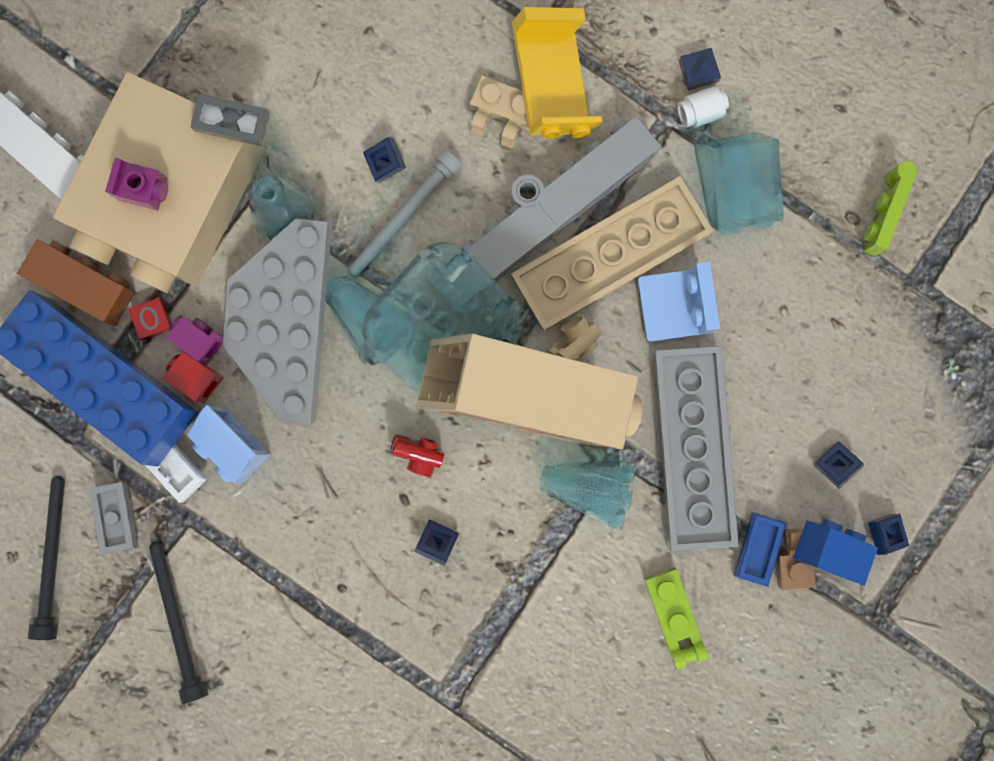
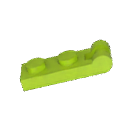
M903 161L885 175V183L888 188L886 192L880 195L876 203L875 210L878 213L875 221L871 222L865 231L863 239L867 242L863 252L877 256L888 250L917 175V167L913 162Z
M673 568L644 578L675 669L685 668L686 663L694 660L698 662L708 660L707 650L701 639L677 569ZM689 638L692 647L680 650L678 641Z

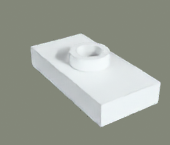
M176 444L158 467L145 465L179 503L187 500L207 480Z

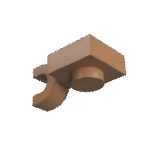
M785 529L784 542L786 553L777 555L778 584L782 590L816 587L815 568L793 559L802 531L799 532L798 529Z

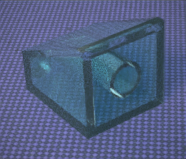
M755 132L694 143L702 191L711 227L719 232L721 231V234L728 235L739 233L742 227L753 226V228L762 229L773 226L775 221L784 220L779 139Z

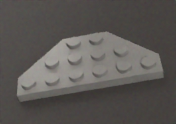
M294 219L227 280L223 347L280 420L308 424L314 423L316 420L332 232L331 222Z

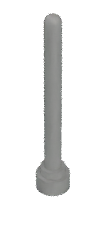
M443 149L435 158L437 162L433 166L435 168L434 171L349 265V275L353 277L358 276L444 178L449 179L451 175L455 177L463 168L462 163L452 153Z

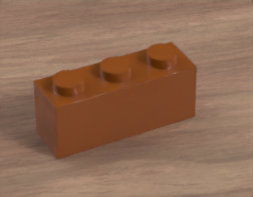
M37 239L16 274L98 320L116 326L136 293L125 287L128 281L109 271L107 276L97 271L100 265L82 255L79 260H76L69 256L70 248L53 239L50 244Z

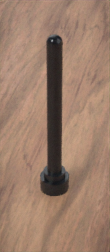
M59 475L54 476L50 484L37 617H33V623L29 624L27 639L30 640L57 639L58 624L55 623V617H52L65 489V479Z
M154 541L150 544L149 551L183 679L180 682L181 689L178 690L181 704H185L208 696L209 693L206 682L201 681L200 676H196L163 545L159 541Z

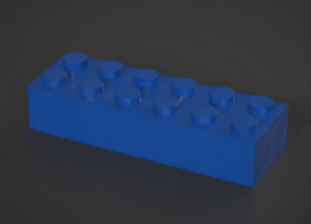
M29 290L0 327V355L141 465L158 467L199 413L46 296Z

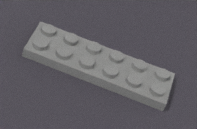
M722 346L654 351L669 550L685 551L739 547Z

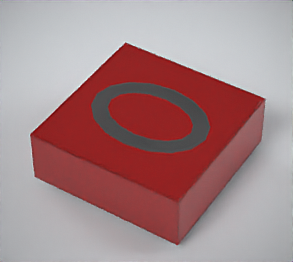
M158 297L128 309L139 340L144 341L170 331L171 320L162 298Z

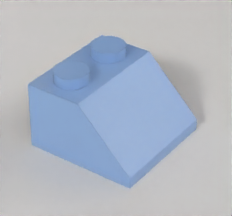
M206 405L187 435L194 442L191 446L195 452L204 459L209 457L217 465L215 468L216 473L227 483L231 481L233 483H243L271 455L223 407Z

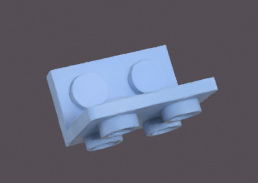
M710 262L697 263L690 270L638 278L644 328L648 342L711 334L720 329Z

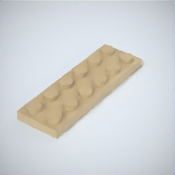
M679 176L511 273L510 276L544 332L710 236L714 230L682 177Z

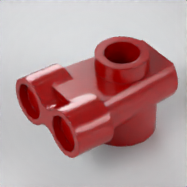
M395 434L390 448L391 455L406 460L410 459L407 466L409 471L426 477H432L435 467H441L445 455L443 450L438 449L439 443L421 437L418 443L399 434Z

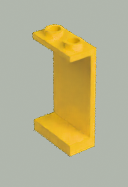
M523 7L512 21L530 136L542 135L543 139H554L561 135L572 134L573 138H584L591 135V131L603 122L602 116H588L575 32L586 21L584 8Z

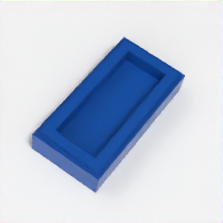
M752 512L733 576L768 587L787 523Z

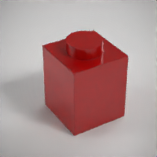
M182 351L180 355H175L166 366V371L168 372L162 379L194 402L205 404L224 377L208 365L197 362Z

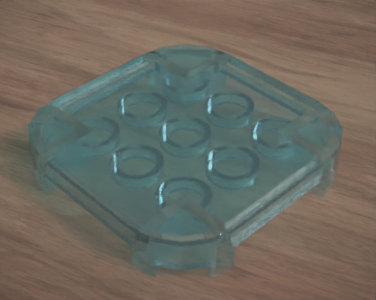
M438 242L427 246L418 253L371 305L363 319L362 337L369 351L417 394H419L431 339L476 334L499 341L505 339L514 344L520 335L516 330L519 321L518 311L522 309L517 301L510 297L474 259V255L454 243Z

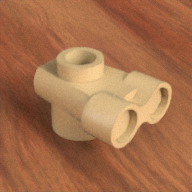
M578 315L561 327L565 338L550 347L547 353L577 360L580 354L586 355L596 349L598 346L596 340L602 335V332L595 323L587 322L583 315Z

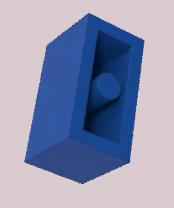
M822 519L821 524L806 520L793 559L865 586L878 547L866 543V535L846 529L845 533H842L843 526L835 522Z

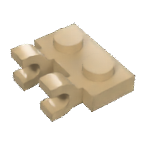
M481 75L470 102V109L476 111L471 122V134L483 138L490 118L507 123L501 135V145L513 150L520 129L529 131L523 91Z

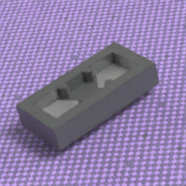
M198 94L190 127L194 132L262 146L270 113L266 108Z

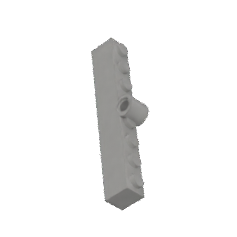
M637 116L628 123L625 119L619 122L610 131L611 136L603 143L599 139L591 144L584 152L586 156L580 161L576 162L573 159L559 171L561 175L552 183L549 180L542 183L538 177L531 174L519 176L513 182L511 188V204L513 207L508 211L510 216L501 223L498 220L493 221L483 230L484 236L475 243L472 240L468 241L456 252L459 256L450 263L446 260L441 262L431 271L433 276L429 278L430 285L454 315L656 157L661 145ZM523 191H530L534 194V197L525 199L520 194Z

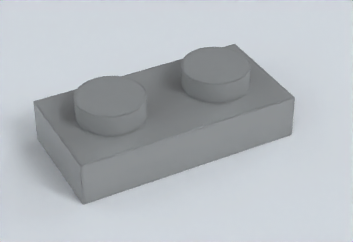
M127 481L89 488L100 555L137 548L138 543Z

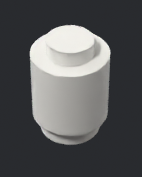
M716 86L685 96L683 101L677 104L678 115L685 128L690 126L696 128L724 118L726 109L729 108L726 93L724 90L720 91Z

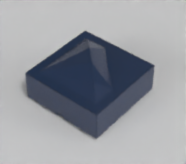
M712 48L680 57L679 63L688 91L720 81L721 75Z
M387 137L363 152L375 182H382L406 168L395 139L392 137Z
M838 441L814 462V466L840 489L864 467V463Z
M900 513L890 514L868 522L874 546L878 547L877 555H887L909 546Z
M429 519L414 552L445 566L459 533Z

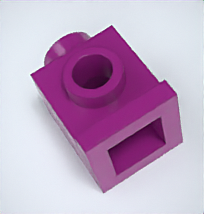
M115 158L105 192L118 201L158 211L160 203L165 201L168 194V178L159 170ZM141 178V184L137 187L138 180Z
M179 315L171 323L169 328L171 332L166 337L197 362L206 365L209 364L223 345V335L215 331L210 334L213 328L197 317L192 321L183 315Z

